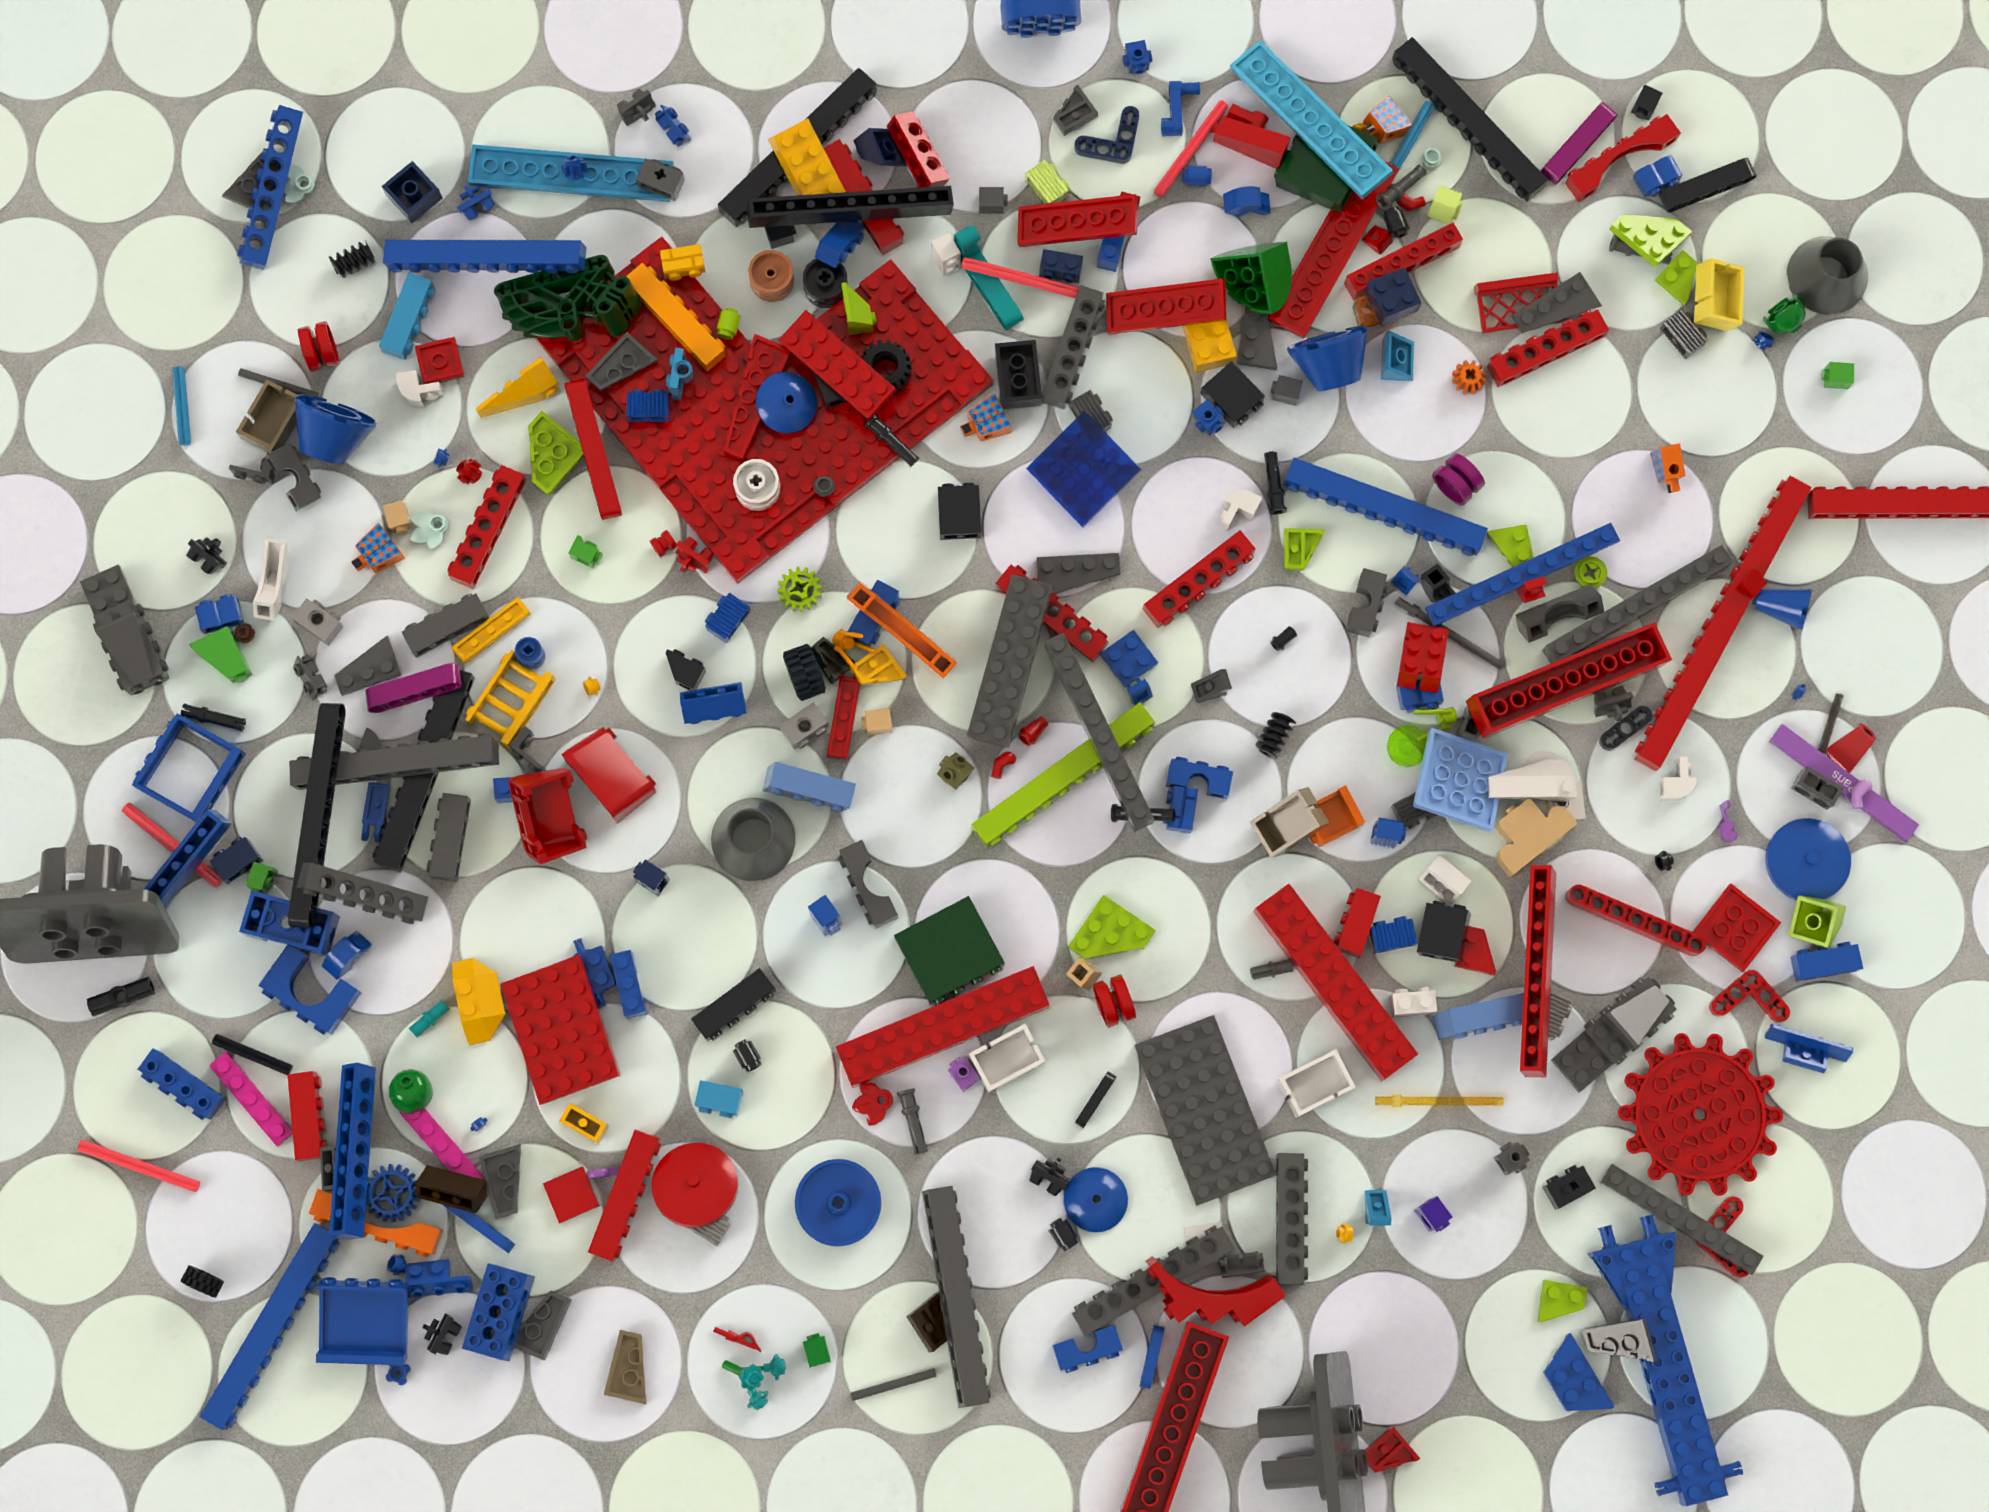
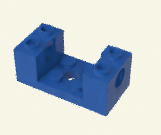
M251 891L240 926V933L266 942L270 940L301 948L324 957L328 955L340 920L339 915L332 911L317 908L316 921L313 928H283L282 920L288 917L290 901Z

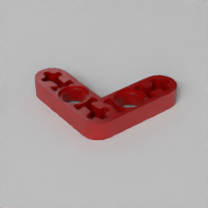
M1755 970L1743 973L1712 999L1709 1004L1710 1012L1714 1016L1719 1017L1730 1012L1748 995H1751L1774 1022H1783L1790 1016L1788 1005L1762 975ZM1747 975L1749 977L1754 976L1756 978L1754 979L1755 985L1751 983L1745 988L1741 985L1748 981ZM1733 987L1741 991L1739 999L1731 997L1730 990ZM1765 990L1770 993L1771 999L1769 1002L1761 1000V991ZM1727 999L1729 1002L1722 1007L1724 1011H1717L1715 1009L1717 1007L1716 1002L1721 1003ZM1776 1000L1777 1003L1774 1004V1006L1777 1009L1782 1008L1784 1010L1782 1012V1015L1784 1017H1777L1775 1015L1777 1013V1010L1774 1007H1770L1769 1009L1768 1005L1772 1004Z
M1734 1196L1726 1198L1707 1222L1714 1225L1715 1218L1722 1217L1725 1221V1226L1720 1230L1726 1233L1742 1213L1743 1202L1740 1198ZM1729 1202H1736L1737 1204L1735 1205V1207L1737 1208V1211H1730L1728 1216L1724 1213H1721L1722 1210L1723 1212L1728 1211V1209L1730 1208V1205L1728 1204ZM1696 1241V1244L1733 1276L1741 1278L1749 1274L1746 1271L1737 1273L1736 1265L1730 1263L1728 1266V1260L1720 1259L1718 1254Z

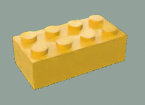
M808 118L768 139L796 195L846 192Z
M1227 321L1182 326L1195 373L1224 367L1231 361L1235 364L1237 355Z

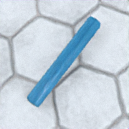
M1431 101L1423 103L1411 128L1390 162L1391 165L1399 168V170L1435 108Z
M178 366L172 369L178 441L180 445L185 446L191 444L185 370L182 366Z

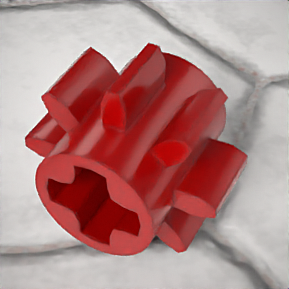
M471 458L468 461L466 459L462 460L456 468V472L459 473L457 479L467 485L470 482L472 484L476 483L482 475V471L479 470L481 464Z

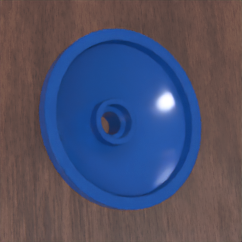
M779 372L769 376L759 387L756 395V409L761 420L770 429L779 433L790 434L803 430L811 423L817 411V397L812 385L802 376L792 372ZM786 397H791L792 403H788Z
M1099 1167L1084 1169L1074 1175L1066 1186L1064 1192L1065 1211L1069 1219L1077 1227L1085 1231H1107L1122 1220L1127 1210L1128 1194L1122 1180L1110 1170ZM1094 1195L1100 1196L1101 1200L1099 1203L1093 1202L1092 1198Z

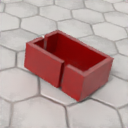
M1407 622L1396 686L1415 689L1418 674H1421L1419 690L1438 693L1449 629Z

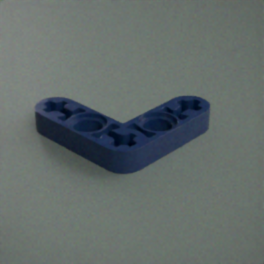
M1127 106L1123 109L1116 141L1079 136L1075 140V152L1083 157L1120 164L1129 162L1132 157L1139 121L1138 109L1133 106ZM1129 113H1133L1131 125H1127ZM1128 130L1132 133V137L1124 139L1121 133ZM1082 142H1085L1087 146L1084 150L1080 146ZM1092 144H1095L1094 152H1091ZM1105 145L1109 151L1106 154H1101L1097 150L1098 147ZM1112 147L1115 148L1114 156L1111 155ZM1121 150H1125L1126 154L1124 157L1120 156Z

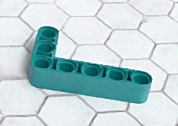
M972 224L954 234V242L961 252V264L964 257L987 262L981 253V238ZM964 269L1006 331L1024 320L1021 311L999 278Z

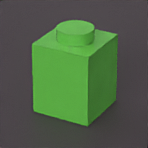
M1829 362L1821 372L1824 388L1849 389L1854 383V363Z

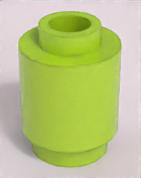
M726 308V310L721 311L716 328L718 337L732 340L733 336H736L741 315L738 314L737 310Z

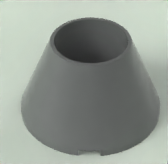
M1825 236L1810 239L1795 250L1787 266L1789 289L1792 295H1798L1805 308L1819 314L1828 315L1829 313H1842L1849 310L1862 298L1868 283L1867 266L1860 249L1852 241L1844 238ZM1830 257L1839 261L1846 270L1847 278L1839 279L1827 274L1821 266L1820 258Z
M745 798L732 803L718 816L712 829L711 845L719 865L733 877L745 881L765 880L779 873L790 861L795 848V831L789 816L777 804L762 798ZM750 819L764 821L771 827L769 842L765 847L756 852L741 851L733 845L732 841L734 831L738 825Z

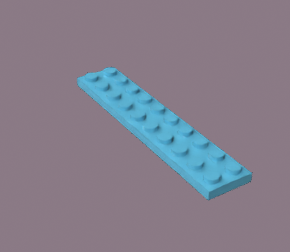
M1261 40L1230 64V69L1361 199H1364L1393 174V170Z

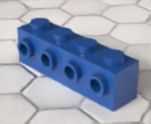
M152 1048L137 1069L142 1072L141 1077L147 1082L152 1083L154 1081L159 1084L158 1089L166 1095L171 1093L176 1096L175 1101L185 1108L188 1105L194 1109L192 1113L201 1120L204 1117L211 1120L227 1099L157 1049Z

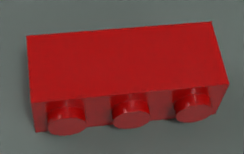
M1356 888L1354 893H1349L1346 904H1349L1347 912H1343L1340 924H1343L1341 932L1337 931L1334 938V943L1337 944L1336 946L1342 953L1357 958L1362 956L1381 898L1380 895Z

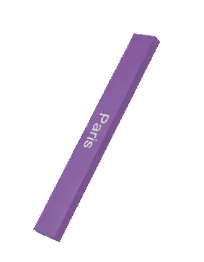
M1781 724L1769 742L1804 768L1808 766L1843 787L1841 795L1852 802L1851 789L1860 780L1784 724ZM1873 790L1867 791L1862 796L1863 808L1861 810L1904 842L1909 840L1919 826L1917 822Z

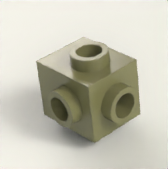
M955 752L950 757L945 756L939 764L941 768L937 775L956 790L968 779L974 767L964 757Z

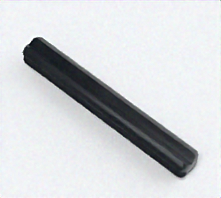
M216 1034L212 1040V1044L285 1075L290 1074L293 1066L219 1034Z

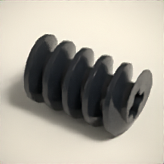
M358 242V249L353 245L350 246L351 253L343 249L344 256L337 252L336 260L331 256L328 257L337 275L340 274L345 278L346 270L353 274V267L360 271V264L368 267L367 260L373 264L375 263V257L367 242L365 246Z
M1272 712V719L1267 721L1268 726L1263 729L1265 734H1260L1259 739L1261 741H1257L1255 745L1262 754L1277 760L1278 757L1274 752L1280 753L1282 751L1278 744L1285 745L1281 738H1289L1285 731H1292L1293 728L1289 723L1296 724V722L1285 714Z

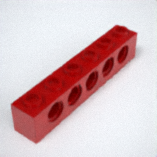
M1453 222L1348 274L1344 285L1354 301L1366 295L1364 290L1368 281L1404 267L1407 273H1410L1460 248L1463 238Z
M1598 309L1593 312L1588 310L1582 313L1580 318L1576 320L1569 319L1557 329L1552 327L1546 330L1544 335L1540 337L1533 336L1529 338L1526 344L1512 346L1508 349L1509 352L1505 354H1495L1490 358L1487 368L1499 388L1604 338L1609 332V328ZM1578 327H1584L1587 333L1581 332ZM1560 336H1567L1569 341H1563ZM1542 344H1549L1551 350H1546ZM1525 352H1530L1534 358H1527ZM1506 361H1513L1516 366L1510 367Z
M503 465L500 466L499 470H495L492 477L493 483L490 488L485 490L483 495L484 501L475 511V520L472 525L469 524L465 532L466 538L463 543L459 544L456 551L458 555L455 561H451L447 570L451 580L473 590L526 482L524 474ZM502 486L508 487L505 493H499L498 491ZM494 504H498L499 509L495 512H491L490 507ZM490 523L491 525L487 530H482V524ZM475 541L482 542L479 548H472V544ZM467 559H472V560H473V562H472V564H471L470 566H468V567H464V566H463V563H464L465 560H467Z
M1239 530L1144 603L1143 611L1157 628L1161 625L1167 626L1174 620V615L1178 612L1182 614L1190 608L1189 604L1192 601L1196 600L1198 602L1206 595L1205 591L1209 588L1215 589L1222 583L1221 579L1226 575L1228 577L1232 576L1237 572V567L1240 564L1249 563L1254 558L1253 554L1256 548L1243 532ZM1234 552L1238 558L1232 560L1228 558L1227 553ZM1217 564L1222 570L1215 572L1211 569V566ZM1203 577L1206 583L1198 584L1195 578ZM1186 589L1190 595L1183 597L1179 594V590ZM1169 601L1174 607L1166 609L1163 607V603Z
M1010 564L995 584L1003 592L1007 593L1011 575L1028 578L1025 575L1027 572L1019 565L1014 567ZM1052 593L1048 610L1051 607H1057L1059 613L1057 616L1051 617L1048 615L1047 610L1044 624L1058 635L1064 632L1069 644L1091 662H1094L1109 644L1106 640L1108 636L1100 629H1097V631L1092 629L1090 621L1083 616L1081 618L1073 614L1075 610L1070 605L1065 603L1063 606L1057 601L1059 597ZM1065 621H1075V627L1071 630L1065 629ZM1088 632L1092 636L1091 640L1084 643L1080 640V636L1082 633Z

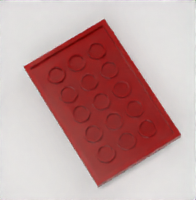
M581 955L568 958L500 984L539 1105L621 1076Z

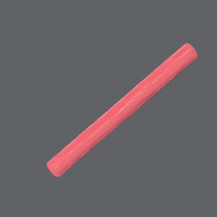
M1219 100L1154 189L1156 196L1163 198L1212 131L1215 122H1218L1228 109L1226 102Z
M964 257L961 264L962 269L1076 298L1079 290L1078 286Z
M127 803L123 807L122 812L171 853L180 844L132 803ZM203 861L195 870L198 875L215 888L223 881Z
M81 1140L78 1144L77 1150L82 1153L192 1192H197L200 1187V1182L99 1145Z

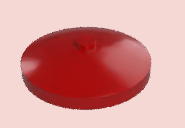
M688 1143L674 1148L659 1161L652 1176V1195L657 1208L669 1221L683 1227H703L718 1221L731 1209L738 1193V1176L731 1159L719 1148L705 1143Z

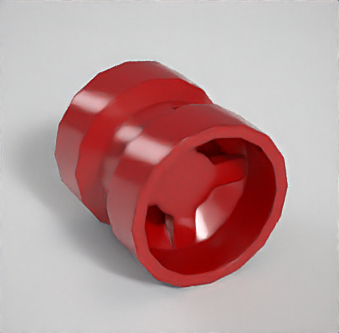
M667 530L661 533V537L653 538L649 541L660 558L666 555L668 549L674 550L677 548L676 542Z

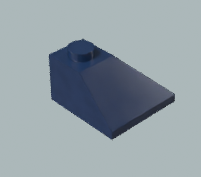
M868 128L853 140L861 159L881 166H907L888 129Z

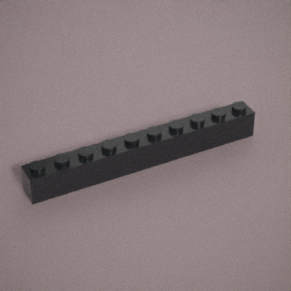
M1413 37L1394 51L1392 60L1395 67L1402 70L1406 74L1407 79L1412 84L1415 83L1420 89L1421 94L1433 102L1435 109L1447 117L1449 124L1456 127L1460 131L1461 136L1474 146L1475 151L1487 159L1489 166L1501 174L1503 181L1515 189L1518 197L1528 202L1545 188L1548 179Z
M857 68L807 117L821 145L825 141H830L835 134L834 132L839 127L843 128L847 124L848 118L853 114L856 115L867 100L870 101L875 97L877 93L876 82L860 68ZM774 151L717 204L719 212L735 227L740 223L744 224L748 220L747 204L749 198L771 197L777 192L778 187L783 182L786 183L788 181Z
M951 186L749 198L747 215L749 228L951 215L954 202Z
M460 670L462 686L459 689L433 696L432 701L434 704L432 709L427 711L425 717L427 722L425 728L419 732V741L433 743L438 742V739L442 738L452 740L475 679L472 673ZM439 772L403 777L404 783L402 788L399 787L395 795V799H397L395 806L391 807L388 813L389 822L387 827L384 826L381 831V843L379 846H376L373 852V862L377 865L401 873Z

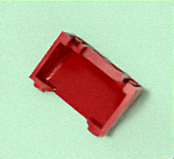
M602 727L567 749L561 755L618 824L657 792L654 788L656 783L649 775L645 777L614 740L617 736L610 728L605 729Z
M566 768L524 774L508 779L524 850L529 857L540 865L587 848L585 840H587L586 832L575 823L568 789L572 787L574 778L571 771Z

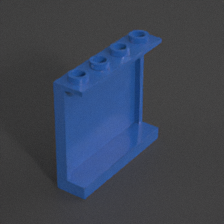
M326 1277L318 1283L316 1289H319V1351L316 1353V1363L405 1364L408 1350V1282H402L400 1279L380 1282V1279L376 1278L368 1279L367 1281L347 1278L345 1281H340L334 1277Z

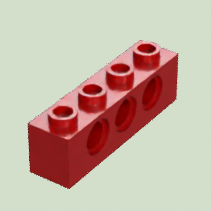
M909 111L894 115L886 127L919 188L945 186L950 179L948 172L940 161L915 112Z

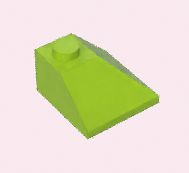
M846 282L841 283L849 335L873 332V325L877 324L875 312H871L870 305Z
M1798 895L1788 936L1830 948L1842 926L1847 906L1824 899Z

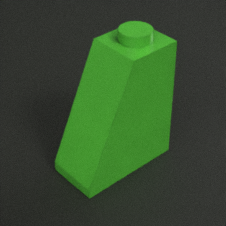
M228 626L189 644L191 649L232 683L244 682L248 679V676L252 675L233 631Z

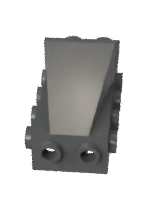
M118 564L80 581L94 614L93 617L96 623L93 624L95 633L102 641L101 645L104 652L110 655L111 660H109V664L113 672H117L119 676L116 680L122 691L125 690L130 695H137L149 687L160 685L165 680L170 679L167 673L169 670L168 665L164 659H161L159 654L161 652L159 644L151 636L153 630L149 622H146L143 617L145 615L144 609L140 603H136L121 566Z
M1647 977L1642 980L1638 978L1630 985L1633 989L1628 993L1624 991L1615 998L1617 1002L1612 1007L1607 1005L1599 1012L1601 1016L1596 1021L1593 1018L1583 1026L1585 1030L1551 1059V1062L1578 1093L1584 1090L1611 1065L1622 1063L1627 1058L1625 1054L1629 1050L1634 1052L1643 1044L1641 1041L1644 1037L1648 1036L1650 1038L1658 1031L1657 1026L1662 1022L1666 1024L1674 1018L1672 1013L1677 1010L1674 1006L1675 1002L1670 996L1664 995L1661 992V987L1655 979Z

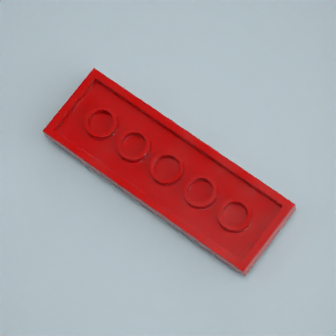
M1136 194L1018 207L1017 244L1019 247L1137 235L1138 197Z
M1222 278L1106 293L1107 333L1111 335L1227 321L1225 280Z
M807 310L797 318L778 340L868 420L875 415L896 391L893 385Z

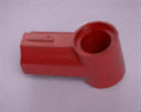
M1232 104L1226 116L1227 118L1263 129L1269 120L1267 115L1260 111L1251 112L1235 104Z

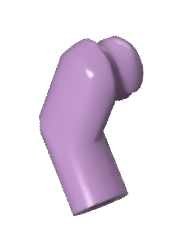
M1860 780L1851 789L1852 809L1863 808L1862 796L1867 791L1872 790V783L1870 781Z

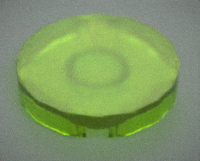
M1410 725L1400 726L1395 729L1389 736L1386 745L1391 760L1403 767H1412L1421 763L1427 738L1421 741H1417V738L1424 735V732Z

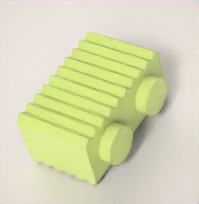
M1043 160L1025 173L1026 182H1028L1044 204L1061 202L1068 197L1069 185L1065 179L1062 178L1060 180L1057 176V170L1052 163L1048 164L1046 160Z
M1440 185L1427 216L1450 224L1452 219H1457L1464 202L1460 200L1462 193L1454 192V190Z

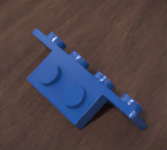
M1771 1024L1764 1037L1765 1039L1784 1044L1783 1062L1823 1074L1827 1070L1828 1057L1847 1062L1853 1053V1048L1845 1044L1788 1029L1781 1025Z
M449 1259L406 1264L405 1282H408V1298H420L429 1295L441 1296L448 1293L473 1291V1283L470 1276L450 1277Z

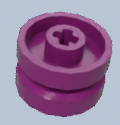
M1453 453L1445 460V466H1439L1432 473V478L1441 492L1460 506L1465 505L1472 498V493H1478L1485 486V481L1480 471L1467 458L1458 453Z

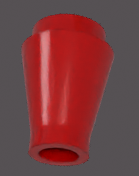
M1039 716L1036 720L1020 729L1019 739L1026 746L1034 745L1048 726V722Z

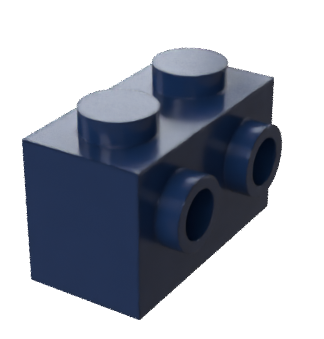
M1043 249L1039 276L1047 279L1062 280L1068 283H1079L1083 256Z

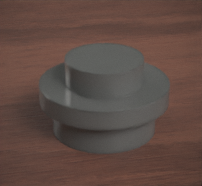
M821 476L814 483L815 492L822 497L831 495L835 489L834 481L828 476Z

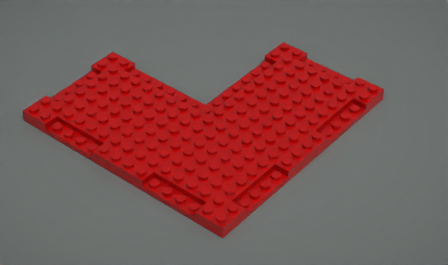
M661 236L630 260L631 263L617 273L615 277H626L641 263L646 267L651 266L657 273V279L660 282L664 280L671 288L670 292L674 296L678 295L683 300V306L687 310L691 309L697 315V321L701 325L705 324L712 333L710 335L715 340L717 338L720 339L725 345L726 356L707 372L644 304L636 317L631 315L632 322L627 320L629 326L620 336H611L603 322H596L595 319L581 316L583 336L580 340L571 342L566 337H536L535 340L570 382L585 379L593 410L705 546L713 552L714 557L733 580L739 584L893 464L900 456L884 441H879L869 428L866 429L864 427L869 420L848 402L826 409L811 369L792 353L783 372L796 373L812 385L817 397V411L813 420L803 430L790 434L776 432L761 420L743 461L725 454L723 450L730 423L732 422L734 408L736 407L751 344L739 329H737L736 336H733L732 340H726L717 336L718 331L716 328L722 309L695 277L693 278L689 275L682 276L677 281L665 279L660 250L672 249V247ZM890 259L859 283V287L854 290L870 305L871 312H875L877 324L873 325V332L849 335L843 299L819 316L817 320L859 357L863 355L865 348L869 350V345L872 343L877 345L879 340H882V343H886V340H891V344L897 342L900 348L902 346L905 348L911 361L908 385L905 384V389L902 392L897 390L898 394L892 395L876 413L886 426L891 427V432L911 450L993 386L994 380L970 351L960 344L916 292L913 284ZM587 307V308L584 310V312H585V311H591V310L589 309V307ZM626 332L658 359L654 364L601 392L585 378L586 374ZM675 348L684 349L686 359L691 364L693 370L692 380L684 383L681 401L673 400L671 393L668 392L669 386L666 385L667 375L671 374L672 369L670 367V356L675 353ZM882 360L873 369L881 376L887 377L894 374L898 367L892 361ZM632 390H643L646 393H653V390H664L670 397V421L628 422L626 417L627 393H632ZM786 397V401L792 403V398ZM752 459H762L769 462L776 469L780 482V495L776 503L762 511L750 510L744 507L738 501L733 485L734 474L737 468L744 462ZM821 476H828L834 481L835 489L827 497L819 496L814 490V483Z

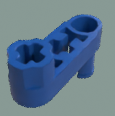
M1169 81L1170 118H1161L1162 137L1182 136L1181 97L1182 95H1200V82L1182 83V81Z

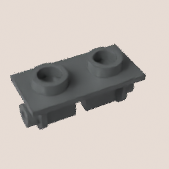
M305 655L300 659L297 656L293 665L294 672L302 679L306 694H309L312 700H314L318 692L320 695L327 692V684L321 674L313 676V673L319 670L312 657Z
M1258 1251L1244 1253L1243 1258L1240 1259L1239 1254L1224 1255L1223 1258H1219L1222 1278L1265 1272L1263 1253H1258Z

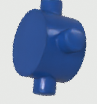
M1805 684L1798 685L1792 693L1794 700L1802 697L1806 691Z
M480 1117L471 1124V1131L475 1130L477 1132L486 1126L485 1122H487V1119Z

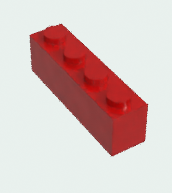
M314 1071L287 1074L295 1160L321 1159L320 1147L328 1146L327 1141L323 1140V1131H326L325 1119L321 1118V1110L324 1109L323 1098L319 1096V1089L322 1088L321 1076H318L317 1072Z

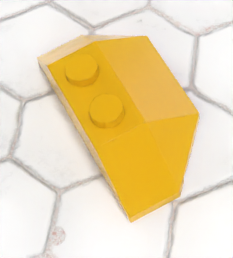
M474 958L453 962V985L461 1023L468 1044L470 1046L491 1041L506 1015L498 974Z

